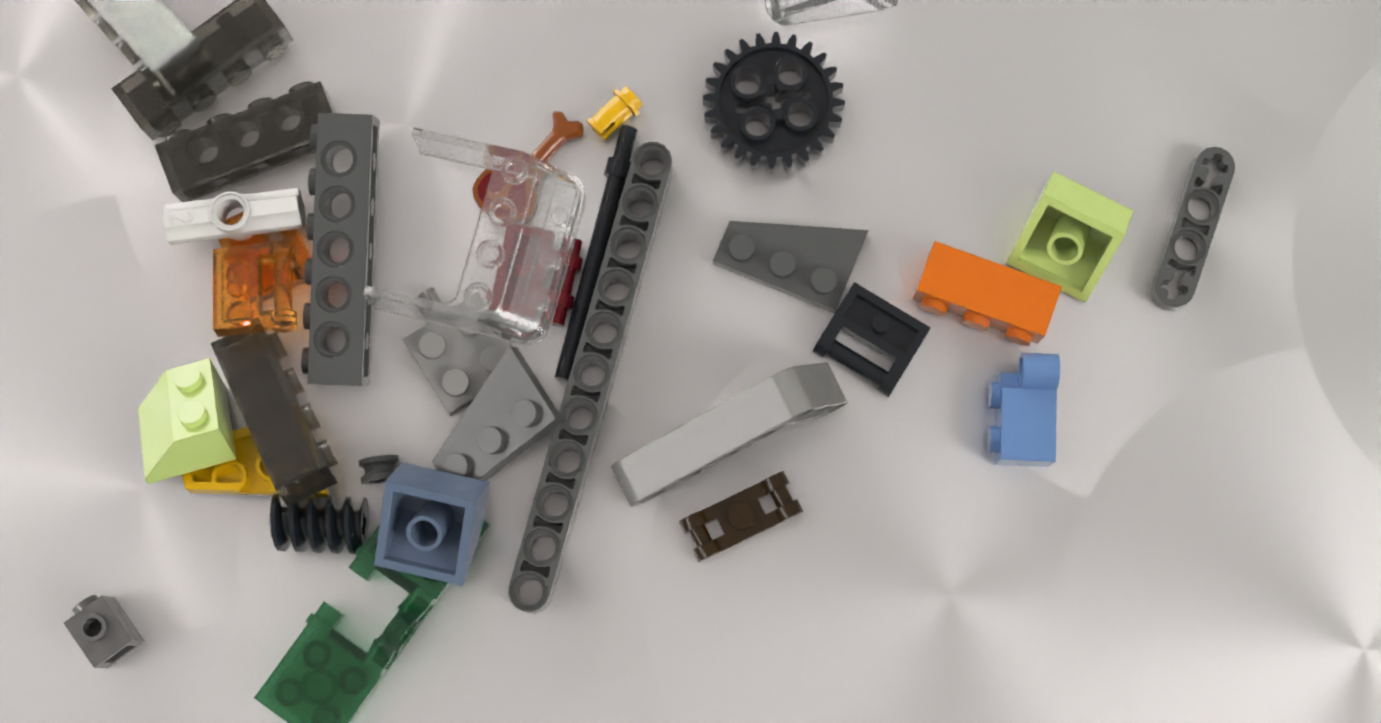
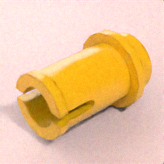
M626 86L620 91L615 89L613 91L614 97L592 118L586 121L592 127L591 129L605 142L632 115L637 117L639 115L638 110L643 106L639 98Z

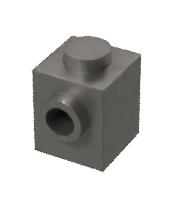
M97 595L89 596L72 609L75 615L64 622V625L94 668L108 669L145 642L114 597L103 595L97 597Z

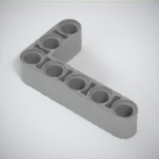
M828 362L789 367L620 459L611 467L630 507H634L668 491L787 425L816 420L836 411L848 402Z

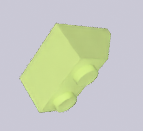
M1053 171L1006 264L1031 276L1062 286L1061 291L1086 303L1124 238L1134 210Z
M208 358L166 370L138 408L144 475L148 484L236 459L228 392L211 359Z

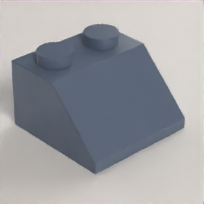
M402 462L385 481L374 566L463 586L483 527L490 482Z

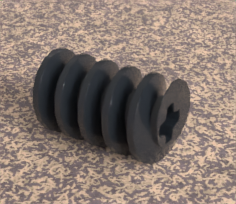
M279 494L272 496L269 525L271 537L277 551L285 552L291 543L296 552H304L309 543L315 553H322L327 543L330 551L334 554H340L345 544L350 554L358 555L361 551L369 524L367 498H363L359 510H354L351 497H345L342 508L336 509L333 496H327L324 507L321 509L318 508L314 495L309 496L305 508H300L297 495H291L287 507H282Z

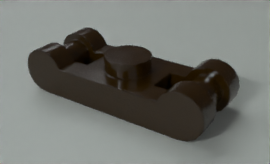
M784 471L776 473L737 494L679 521L684 534L689 533L696 546L692 551L698 563L804 512L798 499L793 501L786 487L789 481ZM770 494L777 509L765 514L758 499ZM717 520L724 535L712 540L705 525Z

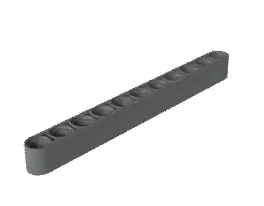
M658 142L644 143L633 154L559 410L563 421L554 428L510 580L508 591L510 601L516 608L526 613L536 614L542 612L549 606L553 598L672 179L673 167L670 151L665 145ZM649 159H658L665 165L661 172L654 175L645 173L641 166ZM642 199L649 201L653 208L645 216H636L629 211L630 205L634 201ZM628 240L635 241L641 246V250L635 257L624 258L617 253L620 244ZM614 282H622L629 287L627 296L618 301L609 299L605 295V291ZM601 324H611L617 329V335L611 342L600 343L593 338L595 328ZM592 365L601 367L605 371V377L601 383L595 386H588L581 381V374L587 367ZM578 408H586L593 413L592 422L583 429H575L568 423L570 414ZM567 450L575 451L581 457L578 468L569 473L558 470L556 466L558 456ZM555 493L565 495L568 499V507L562 515L550 516L545 513L544 503L550 495ZM543 536L550 537L556 545L553 556L544 561L535 559L532 555L534 541ZM529 580L539 581L543 588L541 599L533 605L523 604L519 597V590L522 584Z

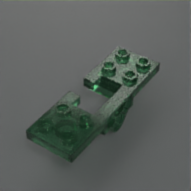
M486 521L483 523L477 546L491 528V525ZM379 526L363 547L359 546L354 554L357 556L348 568L369 582L375 573L379 571L406 590L409 595L397 607L399 608L397 614L387 625L383 633L374 639L368 652L336 629L345 615L328 602L324 601L315 614L311 613L305 621L308 623L254 697V699L287 723H351L451 584L374 566Z

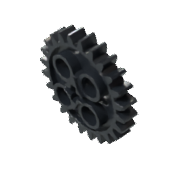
M774 32L771 43L766 44L761 34L757 33L755 46L750 47L743 39L739 40V54L737 55L733 51L726 49L724 51V58L727 65L714 62L713 72L718 78H706L705 87L713 93L703 95V105L713 109L704 113L705 123H717L710 130L711 139L724 136V140L720 145V151L725 153L732 148L736 149L734 163L739 164L746 156L751 158V171H755L760 162H766L768 173L773 174L776 163L782 162L784 169L789 173L792 168V160L796 158L804 167L808 166V152L811 151L813 154L821 157L824 148L820 140L832 144L835 139V134L828 127L840 128L842 118L834 112L843 111L845 101L834 97L842 93L843 83H830L836 76V66L823 69L827 54L824 52L813 58L811 56L813 43L809 41L802 49L796 47L797 40L794 34L789 38L787 44L781 43L778 32ZM784 71H794L800 76L801 81L794 85H787L778 76ZM751 80L758 85L759 89L752 94H743L737 90L736 85L740 81ZM806 92L812 95L811 98L808 99L805 97H799L802 93ZM774 97L775 101L780 103V108L773 109L772 105L767 103V98ZM738 107L749 108L744 113H737L735 111ZM802 111L810 116L811 122L805 126H796L789 121L788 116L793 112ZM762 121L768 126L769 130L761 136H754L745 127L749 122Z

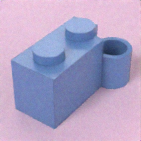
M1021 353L1018 373L1000 372L996 376V382L990 381L988 406L995 409V426H989L987 450L988 453H995L994 465L1049 467L1056 462L1057 388L1060 380L1059 354Z

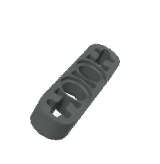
M1206 148L1194 159L1190 167L1151 285L1150 293L1152 300L1163 310H1179L1190 302L1195 294L1235 171L1233 157L1223 148ZM1211 159L1217 161V169L1223 173H1218L1213 178L1209 188L1201 187L1206 182L1209 169L1202 165H1207ZM1202 198L1208 202L1211 208V214L1208 219L1199 220L1192 217L1188 210V203L1191 199ZM1180 238L1192 240L1198 249L1196 258L1189 261L1181 259L1175 252V242ZM1176 269L1183 270L1185 272L1180 276L1177 284V289L1182 291L1183 295L1179 294L1171 300L1167 298L1168 290L1162 288V285H1167L1172 281Z

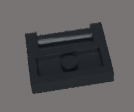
M854 282L812 352L822 358L828 355L879 386L877 391L889 397L931 327ZM841 329L894 360L895 362L889 372L835 340Z

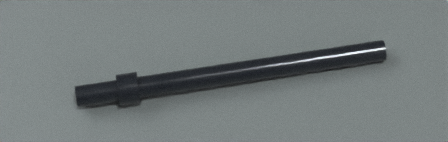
M621 126L613 157H608L604 176L607 177L554 376L563 381H568L623 185L631 164L630 158L638 132L636 128L631 126Z

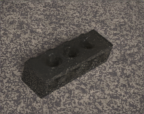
M307 81L296 84L289 89V93L275 99L270 97L260 98L251 102L247 107L248 109L233 115L229 113L219 114L210 118L205 126L192 131L182 129L167 135L166 141L154 146L172 193L181 202L192 201L315 153L316 151H312L310 147L311 125L317 124L318 113H336L329 94L321 81L316 83ZM292 115L301 116L296 128L288 131L282 130V124L286 118ZM251 131L259 132V138L253 145L248 147L241 146V140L245 134ZM209 147H218L217 155L212 161L207 163L200 162V157L204 150Z

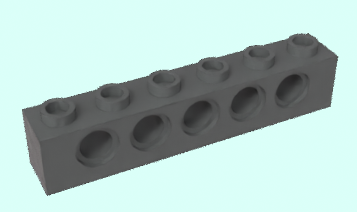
M318 113L317 124H312L310 129V147L312 151H316V169L311 168L308 176L309 194L315 195L314 213L308 214L306 224L308 240H313L312 258H307L305 263V282L307 285H311V303H305L303 310L304 329L309 330V347L303 348L301 357L302 373L308 374L307 384L366 386L370 383L380 120L373 115ZM349 149L353 155V163L347 171L338 173L333 166L334 156L340 150ZM346 193L351 200V209L344 217L337 218L331 209L332 201L337 195ZM344 238L349 244V255L344 261L336 263L330 256V246L336 239ZM340 282L346 287L348 297L341 307L336 308L329 302L328 291L333 284ZM334 327L342 329L346 336L345 346L337 353L332 351L326 342L328 332Z

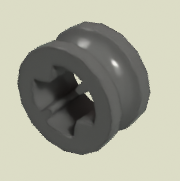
M380 455L359 460V467L365 471L364 476L360 478L361 484L385 483L388 477L396 470L395 465L399 462V456Z

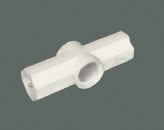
M299 188L244 195L227 191L212 199L164 204V211L162 212L163 228L167 241L171 245L222 238L243 241L249 239L254 234L305 228L306 220L305 207ZM236 208L244 209L243 217L238 223L226 225V217L231 210Z

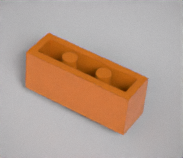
M934 241L913 300L921 302L920 307L932 314L945 316L946 312L963 317L962 322L971 328L987 331L988 327L1005 332L1004 337L1013 343L1030 346L1031 342L1038 344L1045 337L1062 286Z

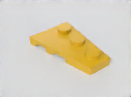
M307 410L234 430L235 460L182 474L185 489L189 493L273 496L274 494L291 496L294 494L297 497H309L310 495L315 497L330 496L311 414Z

